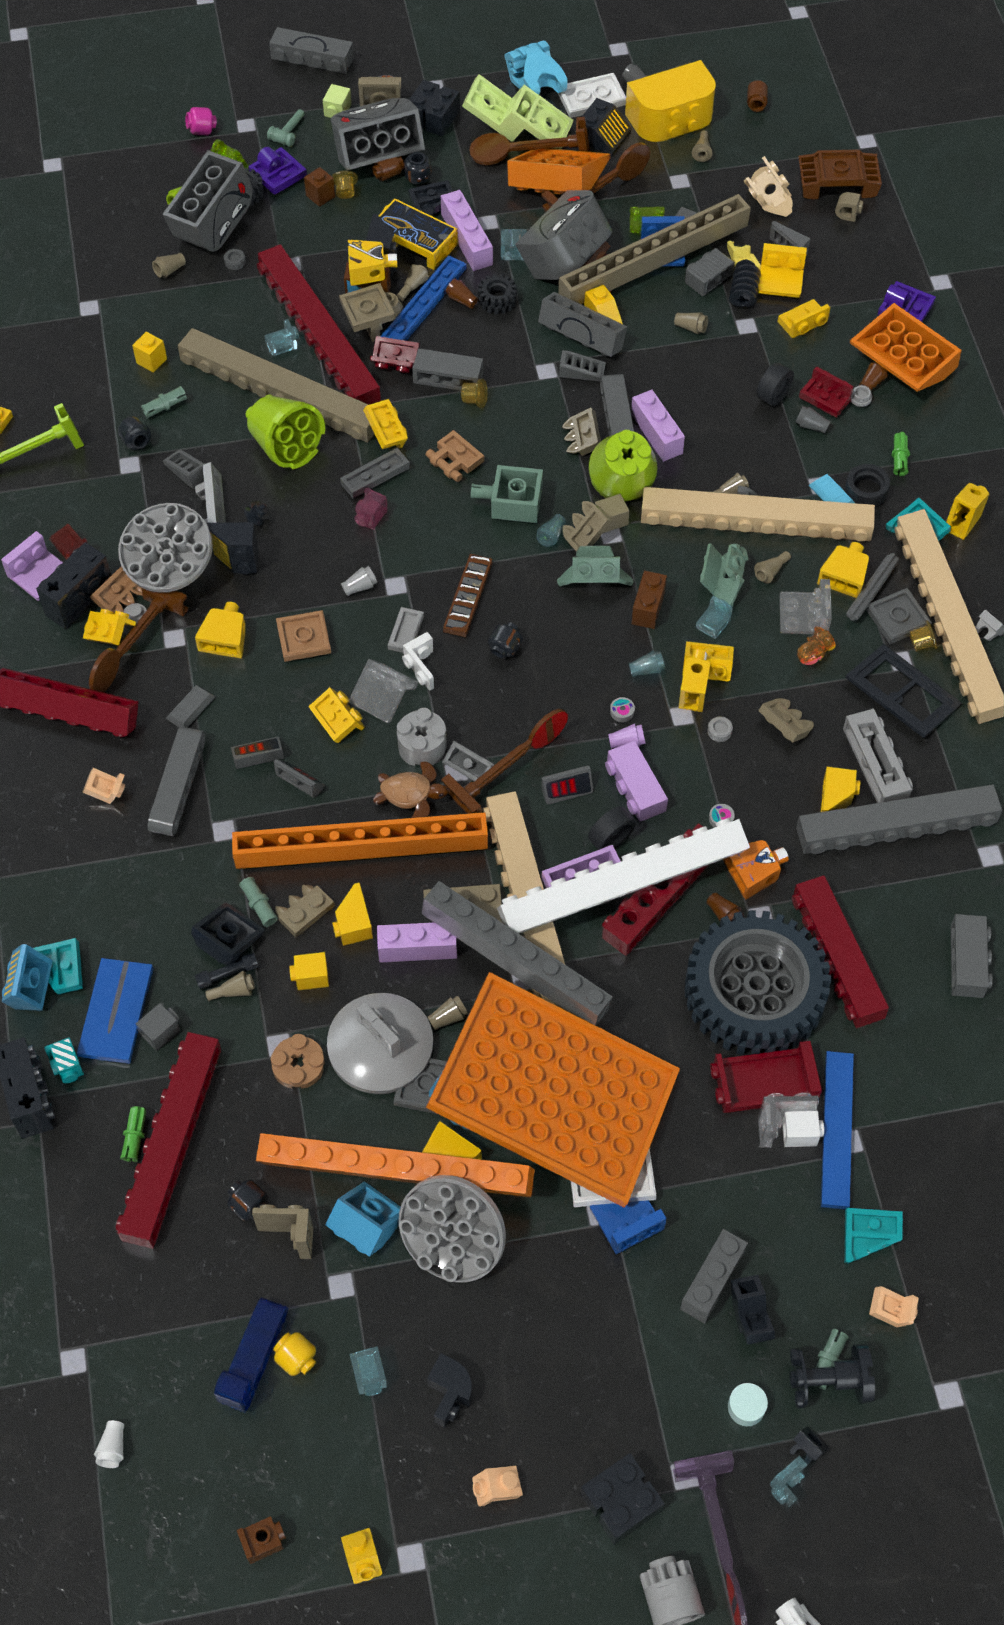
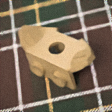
M764 156L762 159L767 166L759 168L754 172L751 179L747 177L744 182L754 199H757L765 211L787 217L792 213L793 206L792 195L787 189L789 183L783 174L777 175V172L780 170L773 160L769 163ZM769 185H775L776 190L772 194L768 195L765 193Z

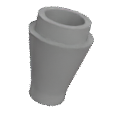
M367 566L366 568L361 567L345 582L341 583V586L346 595L349 596L353 593L373 588L377 580L370 567Z

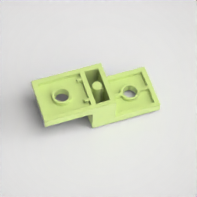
M480 74L475 78L462 107L504 135L511 142L514 141L523 129L539 140L567 137L574 121L526 85H523L514 97L511 98ZM484 99H486L487 101H489L490 105H488V104L484 101Z

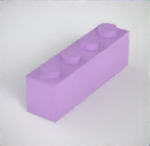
M461 190L441 195V215L447 224L457 228L458 245L472 270L476 271L492 266L493 246Z

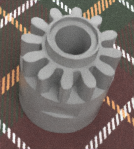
M675 1556L663 1557L650 1562V1569L640 1574L653 1625H683L705 1615L689 1560L676 1562Z

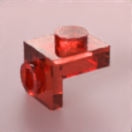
M69 524L65 525L49 539L66 560L75 549L88 542L86 538L81 539Z

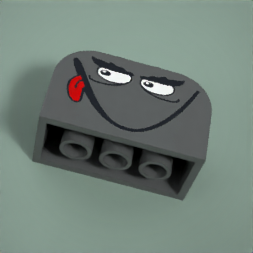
M387 99L348 109L331 117L338 159L346 170L425 150L419 111L408 99Z
M209 150L206 152L162 214L174 237L209 251H217L222 247L246 213L252 199V184L243 163Z
M567 190L515 245L534 279L558 280L559 277L579 269L610 237L612 228L592 191Z

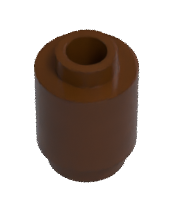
M753 81L748 85L747 104L752 111L760 112L767 105L768 86L763 81Z
M401 156L374 163L372 170L377 179L379 178L381 181L400 174L401 170H404V162Z

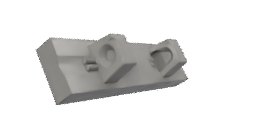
M210 462L203 465L204 482L195 486V491L201 500L206 499L207 518L204 519L206 524L226 523L222 476Z

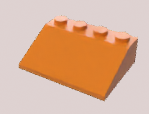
M551 148L530 150L507 161L508 186L516 187L517 190L533 188L535 192L553 190L554 194H563L567 190H590L608 163L610 154Z
M895 303L850 340L851 345L917 392L943 381L957 369L962 351Z

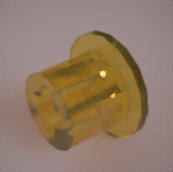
M339 171L332 175L334 185H336L337 197L348 199L355 195L354 184L357 183L358 176L354 172Z
M479 379L477 383H464L461 389L462 401L464 403H476L479 408H483L487 401L486 381Z
M928 620L925 621V626L909 631L915 651L933 646L934 650L937 649L936 639Z

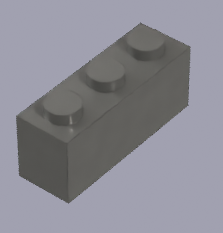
M418 348L413 365V383L478 393L483 376V358Z
M955 914L951 923L952 996L984 998L987 989L992 987V973H988L992 951L987 949V942H990L991 927L987 926V916Z
M725 1229L722 1230L684 1296L680 1310L702 1323H706L745 1254L748 1245L746 1241Z

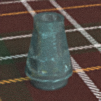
M556 514L538 528L536 538L540 544L549 547L557 543L563 525L566 523L564 517Z
M654 650L634 662L628 663L633 677L661 673V670L666 669L661 652H654Z

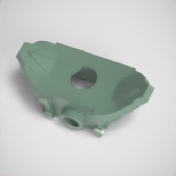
M708 544L706 555L704 556V566L700 575V582L712 593L716 602L723 609L733 607L734 601L745 581L742 577L745 562L749 559L746 549L738 544L729 545L728 552L724 555H721L712 544Z
M580 546L576 552L578 557H573L572 566L557 579L559 586L570 583H622L629 586L633 584V579L620 568V557H612L614 554L610 546Z

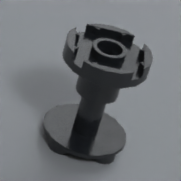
M853 1344L851 1359L835 1360L832 1361L831 1367L808 1369L805 1367L801 1349H790L791 1365L794 1366L795 1371L789 1372L791 1388H797V1391H795L797 1409L807 1407L808 1387L833 1385L835 1391L854 1389L860 1404L874 1401L875 1379L874 1376L871 1377L870 1367L873 1366L867 1344Z

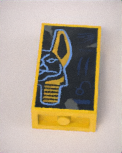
M397 199L386 205L379 215L394 232L395 242L427 257V267L433 270L458 245L457 228Z

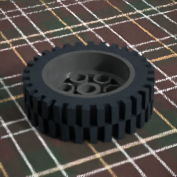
M748 910L747 918H743L742 913L737 912L734 913L732 922L728 916L721 918L719 926L714 922L709 926L708 933L704 931L700 935L699 943L695 942L688 961L685 979V998H688V1010H693V1021L695 1023L701 1021L700 1031L704 1035L709 1030L712 1031L710 1040L715 1044L720 1038L724 1040L722 1048L729 1051L731 1045L738 1046L736 1054L744 1055L745 1048L751 1049L752 1055L759 1054L762 1049H765V1053L774 1052L776 1047H778L779 1051L788 1050L789 1044L793 1048L797 1047L801 1039L806 1040L810 1036L812 1029L815 1030L818 1026L830 992L831 975H828L830 966L828 961L824 962L826 954L823 948L817 951L818 940L813 937L808 941L810 931L803 927L798 932L796 930L798 922L791 919L788 925L783 923L784 915L777 914L776 920L769 919V911H763L762 917H756V910ZM743 964L747 969H739L736 965ZM768 964L771 965L774 969L768 970L765 969L762 965ZM724 985H733L736 989L728 990ZM751 985H758V986H760L762 989H761V990H754V989H752L750 986H751ZM777 985H784L788 990H780L777 988ZM745 1005L750 1010L743 1011L739 1009L738 1006ZM765 1006H773L776 1010L768 1011Z

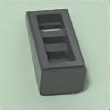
M776 221L772 222L769 239L777 245L807 248L806 255L808 254L809 237Z
M562 350L559 377L600 382V376H604L606 362ZM594 368H598L597 373L593 372Z
M181 449L163 460L166 467L194 490L195 486L204 482V463Z

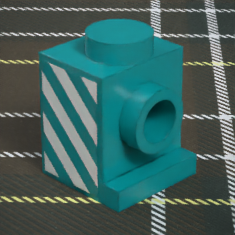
M70 1037L44 1047L54 1075L60 1074L63 1083H71L79 1076L84 1075Z

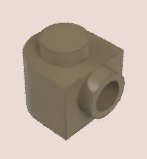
M846 192L840 195L835 209V213L840 219L855 222L857 213L861 214L864 201L860 200V194Z

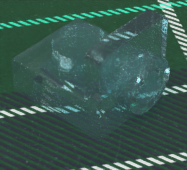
M288 319L284 320L285 329L264 335L265 342L272 356L297 349L296 339L299 338L298 331L295 326H291Z
M713 596L710 599L708 609L696 622V629L716 639L730 622L733 607L725 600Z
M800 1456L775 1476L770 1483L773 1488L771 1489L773 1496L779 1503H786L788 1507H791L796 1502L797 1497L787 1485L789 1484L793 1488L805 1477L802 1472L807 1464Z

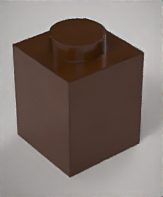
M321 167L304 177L306 196L319 207L335 197L334 178Z

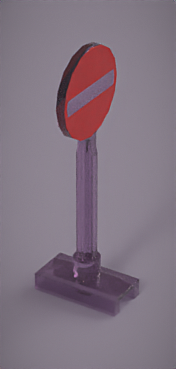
M732 1450L675 1461V1469H673L675 1483L697 1479L700 1490H703L720 1563L726 1573L727 1590L735 1625H747L744 1601L739 1582L733 1572V1559L715 1490L717 1486L715 1475L733 1471L734 1458Z

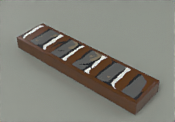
M474 554L469 555L446 618L443 632L461 637L467 636L492 566L491 558Z

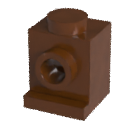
M271 1516L246 1528L237 1530L250 1564L284 1549L281 1540L286 1538L280 1521L274 1523ZM266 1532L268 1534L267 1539L259 1542L257 1535Z

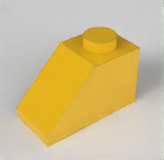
M605 285L585 292V307L623 324L615 299Z
M826 768L823 780L821 812L845 809L852 804L854 795H859L860 781L856 780L857 770Z
M355 883L335 911L337 922L332 923L335 937H341L343 946L373 938L360 883Z

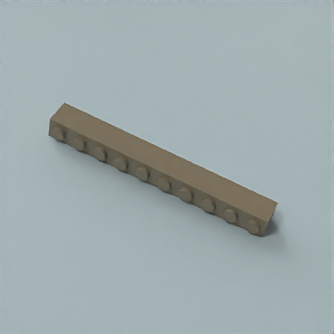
M737 194L559 277L558 294L583 304L586 291L601 285H605L608 291L613 290L748 226L751 207Z
M193 328L178 344L180 360L187 365L197 367L205 373L213 374L223 381L238 385L240 388L256 393L262 398L271 394L276 397L306 402L321 412L326 425L331 426L337 431L347 433L355 439L368 443L374 435L363 411L365 406L368 405Z

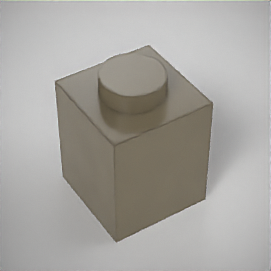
M621 494L595 502V505L600 506L612 519V523L604 533L628 525L629 509Z

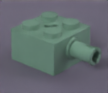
M497 465L494 484L488 486L472 483L471 498L491 500V518L537 523L543 487V470Z

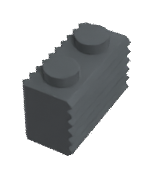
M715 248L711 252H706L699 261L691 263L687 267L685 283L692 287L695 292L697 291L698 294L704 296L733 275L735 262Z

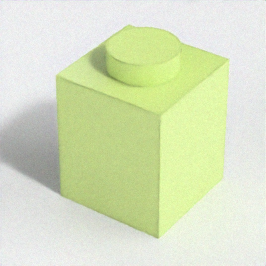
M331 84L323 99L324 116L331 118L339 112L350 109L352 105L350 88Z

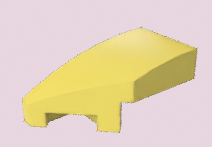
M727 242L730 257L735 262V265L741 260L748 259L761 269L760 263L754 254H751V246L737 247L734 246V242Z

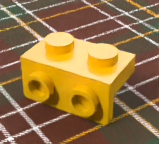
M101 609L100 612L90 611L88 621L85 624L83 639L119 646L124 625L136 626V621L128 619L129 614L115 611V613L106 609Z

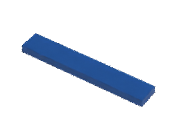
M448 255L380 337L407 341L444 297L449 283L453 279L458 280L467 269V264Z
M826 1052L821 1207L846 1209L850 1207L854 1056L851 1053Z

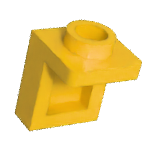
M370 1528L341 1537L354 1584L382 1575Z

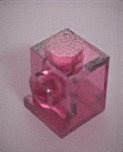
M366 488L364 499L359 500L356 505L355 511L357 515L354 517V520L360 526H366L373 530L387 512L386 496Z

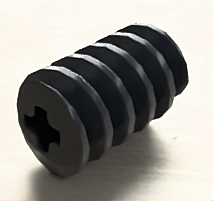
M745 259L737 262L735 265L729 302L734 306L750 307L756 303L761 271L752 261Z

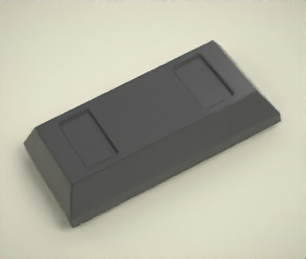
M195 685L166 717V720L177 727L188 728L215 699V696Z

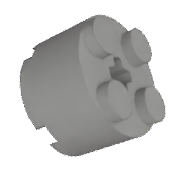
M420 708L405 715L397 724V740L399 754L402 759L408 764L415 766V764L420 765L421 762H429L431 765H434L444 757L447 747L446 726L440 716L431 712L428 708Z

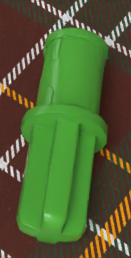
M900 432L894 435V450L892 451V457L894 458L893 472L895 475H898V470L900 469L899 476H904L908 473L910 451L907 448V435L904 432Z
M134 1106L130 1109L127 1130L123 1131L125 1140L120 1159L131 1162V1159H133V1162L138 1161L141 1139L145 1137V1134L142 1133L146 1116L145 1108Z

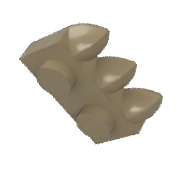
M592 408L570 417L562 426L563 429L571 430L564 438L566 441L573 442L566 450L568 453H580L583 456L592 452L601 442L596 413Z
M589 501L582 502L585 516L579 513L572 514L575 528L563 525V535L576 552L580 546H593L612 523V519L600 506Z
M778 698L763 703L759 712L769 723L779 729L786 739L792 742L807 737L814 727L812 721L799 720L802 716L801 711L788 709L790 701L787 699Z
M302 885V898L289 895L290 908L276 906L275 912L278 920L296 938L335 907L334 901L318 886Z

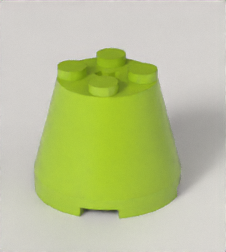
M268 394L259 399L246 411L249 432L271 461L278 466L290 467L292 469L299 468L307 464L319 451L316 447L319 444L321 435L325 434V422L321 412L312 405Z
M623 430L603 439L595 447L590 457L589 474L591 483L597 492L605 498L621 494L624 501H631L643 497L644 487H652L657 475V460L647 440L640 434L630 430Z

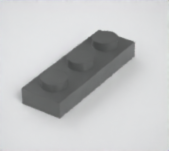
M395 448L341 477L340 483L349 495L355 498L409 469L410 462L398 448Z

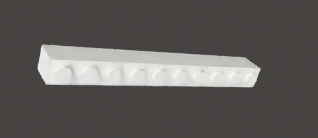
M730 818L715 823L716 828L708 830L705 826L692 831L693 836L685 839L683 835L674 837L669 840L670 844L661 847L660 843L645 848L646 853L637 856L636 852H632L622 856L623 861L613 864L612 860L598 865L599 870L590 873L589 869L575 873V878L566 881L565 877L550 882L551 887L542 890L541 886L526 891L527 896L518 899L517 895L510 896L502 900L503 904L497 910L502 923L519 934L742 853L749 849L750 846L740 820L731 822Z

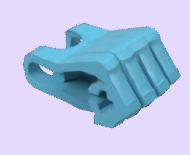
M546 41L531 43L504 55L510 80L519 89L526 85L538 95L540 94V88L546 86L553 88L557 93L567 90V77L559 64L551 57L550 46Z

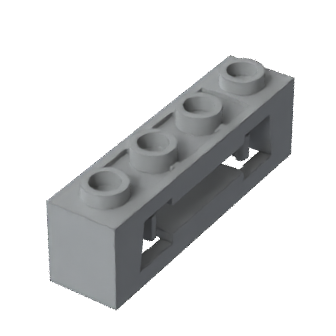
M874 709L846 716L843 730L877 803L909 798L911 791H913L911 779L905 776L902 760L900 757H896L892 739L887 737L884 731L882 718L877 716ZM871 739H872L873 742H874V745H873L874 751H875V753H876V755H877V757H878V759H879V761H880V763H881V766H882V768H883V770H884V772H885V774L883 775V779H882V777H881V775H880L881 772H882V769H881V767H880V765H879V763H878V760H877V758H876V756H875V754H874V752H873V750H872V748H871V745H870Z

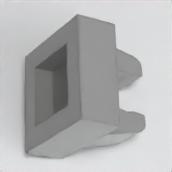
M984 610L979 616L980 620L975 628L978 633L987 628L989 631L984 638L987 641H991L996 636H1001L1004 633V625L987 610Z

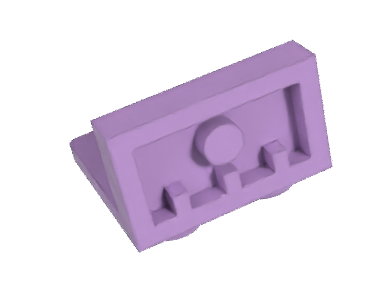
M37 531L1 559L7 577L37 601L40 599L36 588L40 582L48 578L55 571L56 567L63 563L47 550L43 536Z

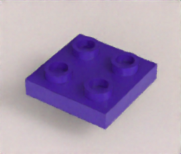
M264 147L258 154V161L249 165V171L254 169L256 173L258 172L260 177H262L263 185L274 195L307 176V169L282 147L275 151L270 147Z
M896 281L894 285L891 284L877 315L879 316L895 303L923 322L932 308L936 297Z

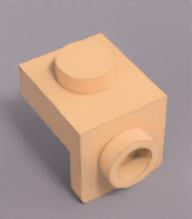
M93 768L90 771L83 793L111 804L115 797L120 798L125 788V784L122 783L124 774L119 773L117 777H113Z
M882 1286L876 1287L869 1315L895 1327L913 1324L918 1313L917 1304L919 1298L914 1295L903 1297Z
M516 1466L488 1468L473 1477V1492L477 1498L478 1506H485L492 1501L517 1499L523 1495Z

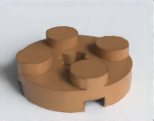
M295 1034L280 1042L271 1055L273 1074L277 1081L285 1087H301V1089L310 1087L323 1074L325 1062L322 1048L316 1041L302 1034ZM294 1058H303L304 1065L302 1067L299 1065L292 1066Z

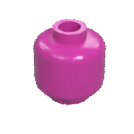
M192 107L186 113V128L192 134L209 135L212 129L216 128V116L212 115V111L209 108Z

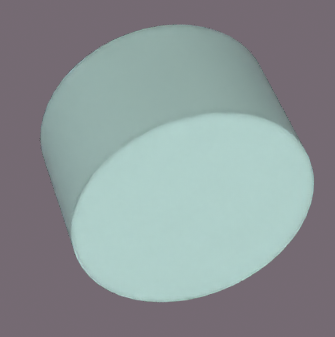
M752 1383L738 1385L732 1391L728 1401V1412L731 1418L742 1426H753L759 1423L768 1405L766 1394L759 1386Z

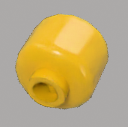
M289 1332L286 1333L273 1348L276 1352L274 1361L290 1376L298 1375L300 1372L305 1375L316 1363L313 1359L316 1347L299 1332L292 1335Z

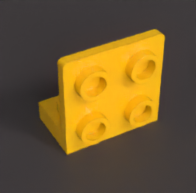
M764 243L758 293L801 297L807 248Z

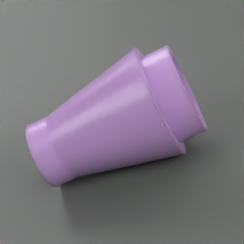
M632 724L617 732L608 734L611 748L620 747L632 741H635L638 747L645 744L642 725L636 726Z

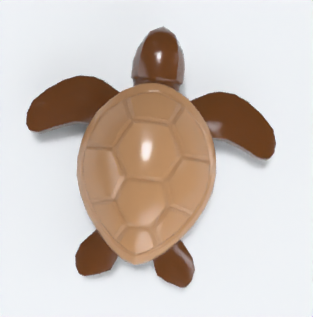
M421 762L422 775L414 772H404L391 777L384 773L379 774L378 779L381 784V792L375 795L373 801L378 805L388 800L400 808L415 807V812L411 818L429 817L430 808L426 799H441L448 794V791L441 784H433L436 780L434 767L429 762Z

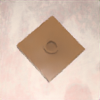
M323 610L276 618L284 662L331 653Z

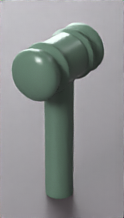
M299 109L282 130L271 126L267 132L268 140L292 147L295 142V134L290 132L305 115L304 111Z

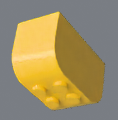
M699 60L627 82L625 115L640 137L653 142L668 140L702 129L709 125L712 120L715 80L703 62Z

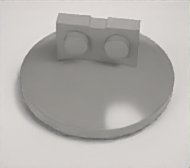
M176 503L154 505L136 514L125 527L119 542V560L124 572L139 587L152 592L175 591L195 581L205 570L212 554V536L204 519L193 509Z
M373 993L351 1001L335 1016L328 1031L327 1051L334 1071L349 1086L366 1093L387 1094L396 1092V1089L400 1087L405 1088L415 1081L416 1077L425 1071L433 1052V1034L427 1017L413 1002L395 994Z
M450 1175L429 1177L414 1186L402 1202L399 1212L400 1234L406 1249L421 1269L427 1270L429 1273L448 1282H470L488 1274L500 1260L506 1242L503 1218L493 1200L474 1183ZM433 1265L442 1268V1275L433 1272L430 1268Z

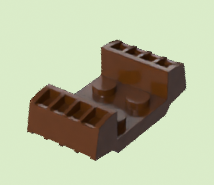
M818 150L814 154L798 156L804 198L818 199L820 187L860 186L861 198H871L877 196L882 185L877 154L863 153L861 150Z

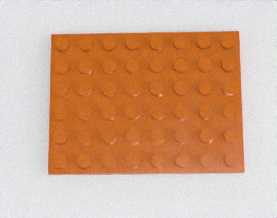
M489 972L426 1108L625 1207L633 1192L680 1068Z

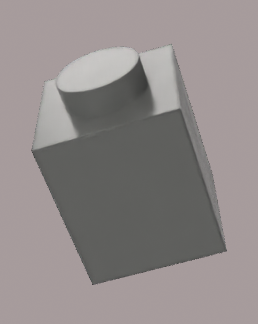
M160 1003L135 1023L139 1034L156 1051L181 1031L178 1020H180L178 1015L170 1007L166 1010Z

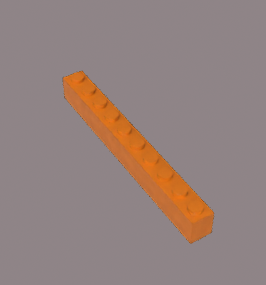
M486 812L232 832V850L236 869L488 849Z
M260 1133L256 1161L264 1165L417 1184L429 1177L450 1175L468 1180L480 1187L484 1192L531 1197L535 1169L529 1165Z

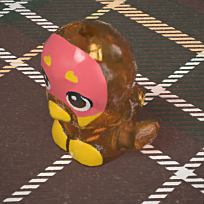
M818 626L814 627L813 637H807L808 642L798 648L797 657L804 665H813L822 660L826 651H831L836 647L830 632Z

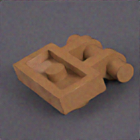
M454 430L437 442L439 451L435 452L429 449L426 452L430 463L435 467H440L444 471V475L449 479L453 478L456 482L463 478V475L458 472L460 469L469 473L484 462V455ZM449 457L453 462L449 464L444 459Z

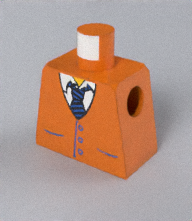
M760 840L749 843L750 848L746 851L723 859L745 900L779 879L780 864L789 860L788 854L783 847L771 851L766 841Z

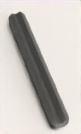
M890 553V555L885 557L848 609L846 615L851 621L858 620L899 563V558L894 553Z

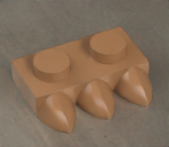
M121 566L90 598L101 609L115 613V611L123 612L119 602L127 606L134 603V598L130 591L136 595H143L142 588L131 581Z

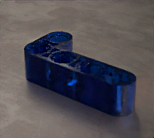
M262 1297L259 1299L229 1370H223L216 1383L214 1396L218 1403L246 1413L287 1318V1306Z

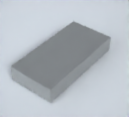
M400 608L388 643V650L404 653L403 645L417 638L424 618V612Z

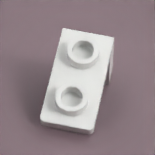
M426 632L403 645L404 656H402V659L408 669H413L418 682L421 685H425L431 691L434 689L433 675L420 660L425 659L433 652L432 637Z

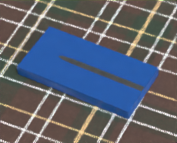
M101 958L77 1051L78 1057L131 1063L138 1034L135 1023L142 1018L154 969L152 964Z

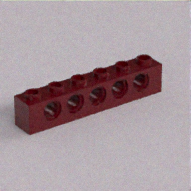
M698 823L693 830L688 829L683 835L684 839L693 836L692 831L703 826ZM709 865L637 890L630 898L626 897L620 903L614 916L609 915L603 922L602 939L627 956ZM656 886H664L666 889L660 890ZM648 903L650 906L642 907L640 904ZM630 920L633 921L634 924L627 925L624 923V921Z

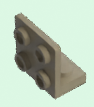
M261 1205L260 1208L252 1209V1215L258 1231L291 1232L293 1248L298 1250L300 1259H311L314 1227L309 1209H305L300 1205H290L288 1208Z

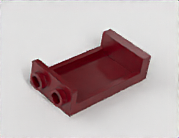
M811 1041L800 1042L797 1049L729 1058H722L721 1053L715 1054L714 1063L710 1064L712 1079H717L718 1088H715L717 1104H722L723 1113L817 1101L822 1091Z

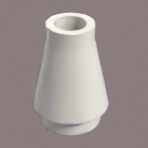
M107 1422L106 1429L94 1453L97 1465L105 1468H116L119 1466V1462L123 1460L124 1424L122 1422Z

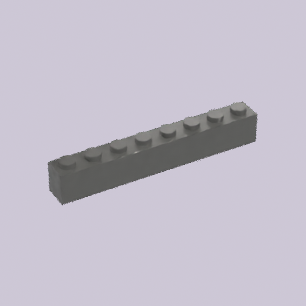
M987 785L799 816L796 829L803 854H820L825 850H844L856 845L869 846L874 842H893L905 837L918 838L924 834H942L948 830H966L979 825L991 826L998 822L1002 808L994 785Z
M438 881L423 899L422 915L565 1011L595 1026L607 1013L613 996L445 884Z

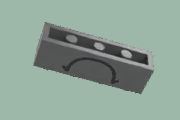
M277 27L269 43L271 59L347 74L354 59L353 42Z
M556 292L551 293L542 300L538 322L545 325L548 329L556 330L564 334L565 337L579 341L584 346L591 347L605 356L612 357L622 350L627 326Z

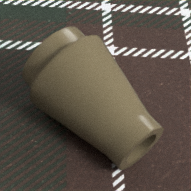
M182 253L160 256L152 262L155 274L158 277L163 276L164 278L186 264Z
M702 312L677 313L674 324L696 334L705 333L708 326V316Z
M458 996L453 999L450 997L435 1012L429 1015L428 1019L433 1028L437 1030L440 1027L464 1020L463 1017L468 1012Z

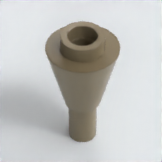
M701 131L700 139L692 149V156L697 161L705 162L712 156L707 131Z
M415 264L411 266L404 287L397 294L400 300L404 301L411 291L429 279L428 271L424 266Z
M736 473L718 490L713 492L737 494L738 486L749 488V484L744 475L740 476L739 473Z
M785 551L778 557L757 563L754 567L757 579L763 583H770L782 565L791 558L790 553Z
M243 970L221 984L220 987L207 990L206 997L210 1001L223 996L252 995V990L255 989L253 977L251 974L247 975Z

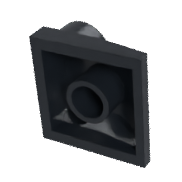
M225 902L192 926L191 935L195 940V944L218 962L230 965L239 961L241 953L264 934L265 929Z

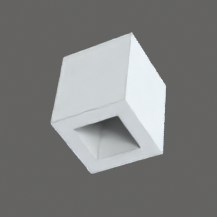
M818 1111L785 1112L782 1120L784 1147L817 1146L820 1137L824 1136L823 1120H819Z

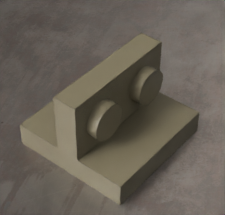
M401 77L359 78L360 106L392 98H401Z
M380 283L339 295L340 303L353 331L357 332L367 329L372 342L375 341L376 336H380L383 323L395 320V313Z

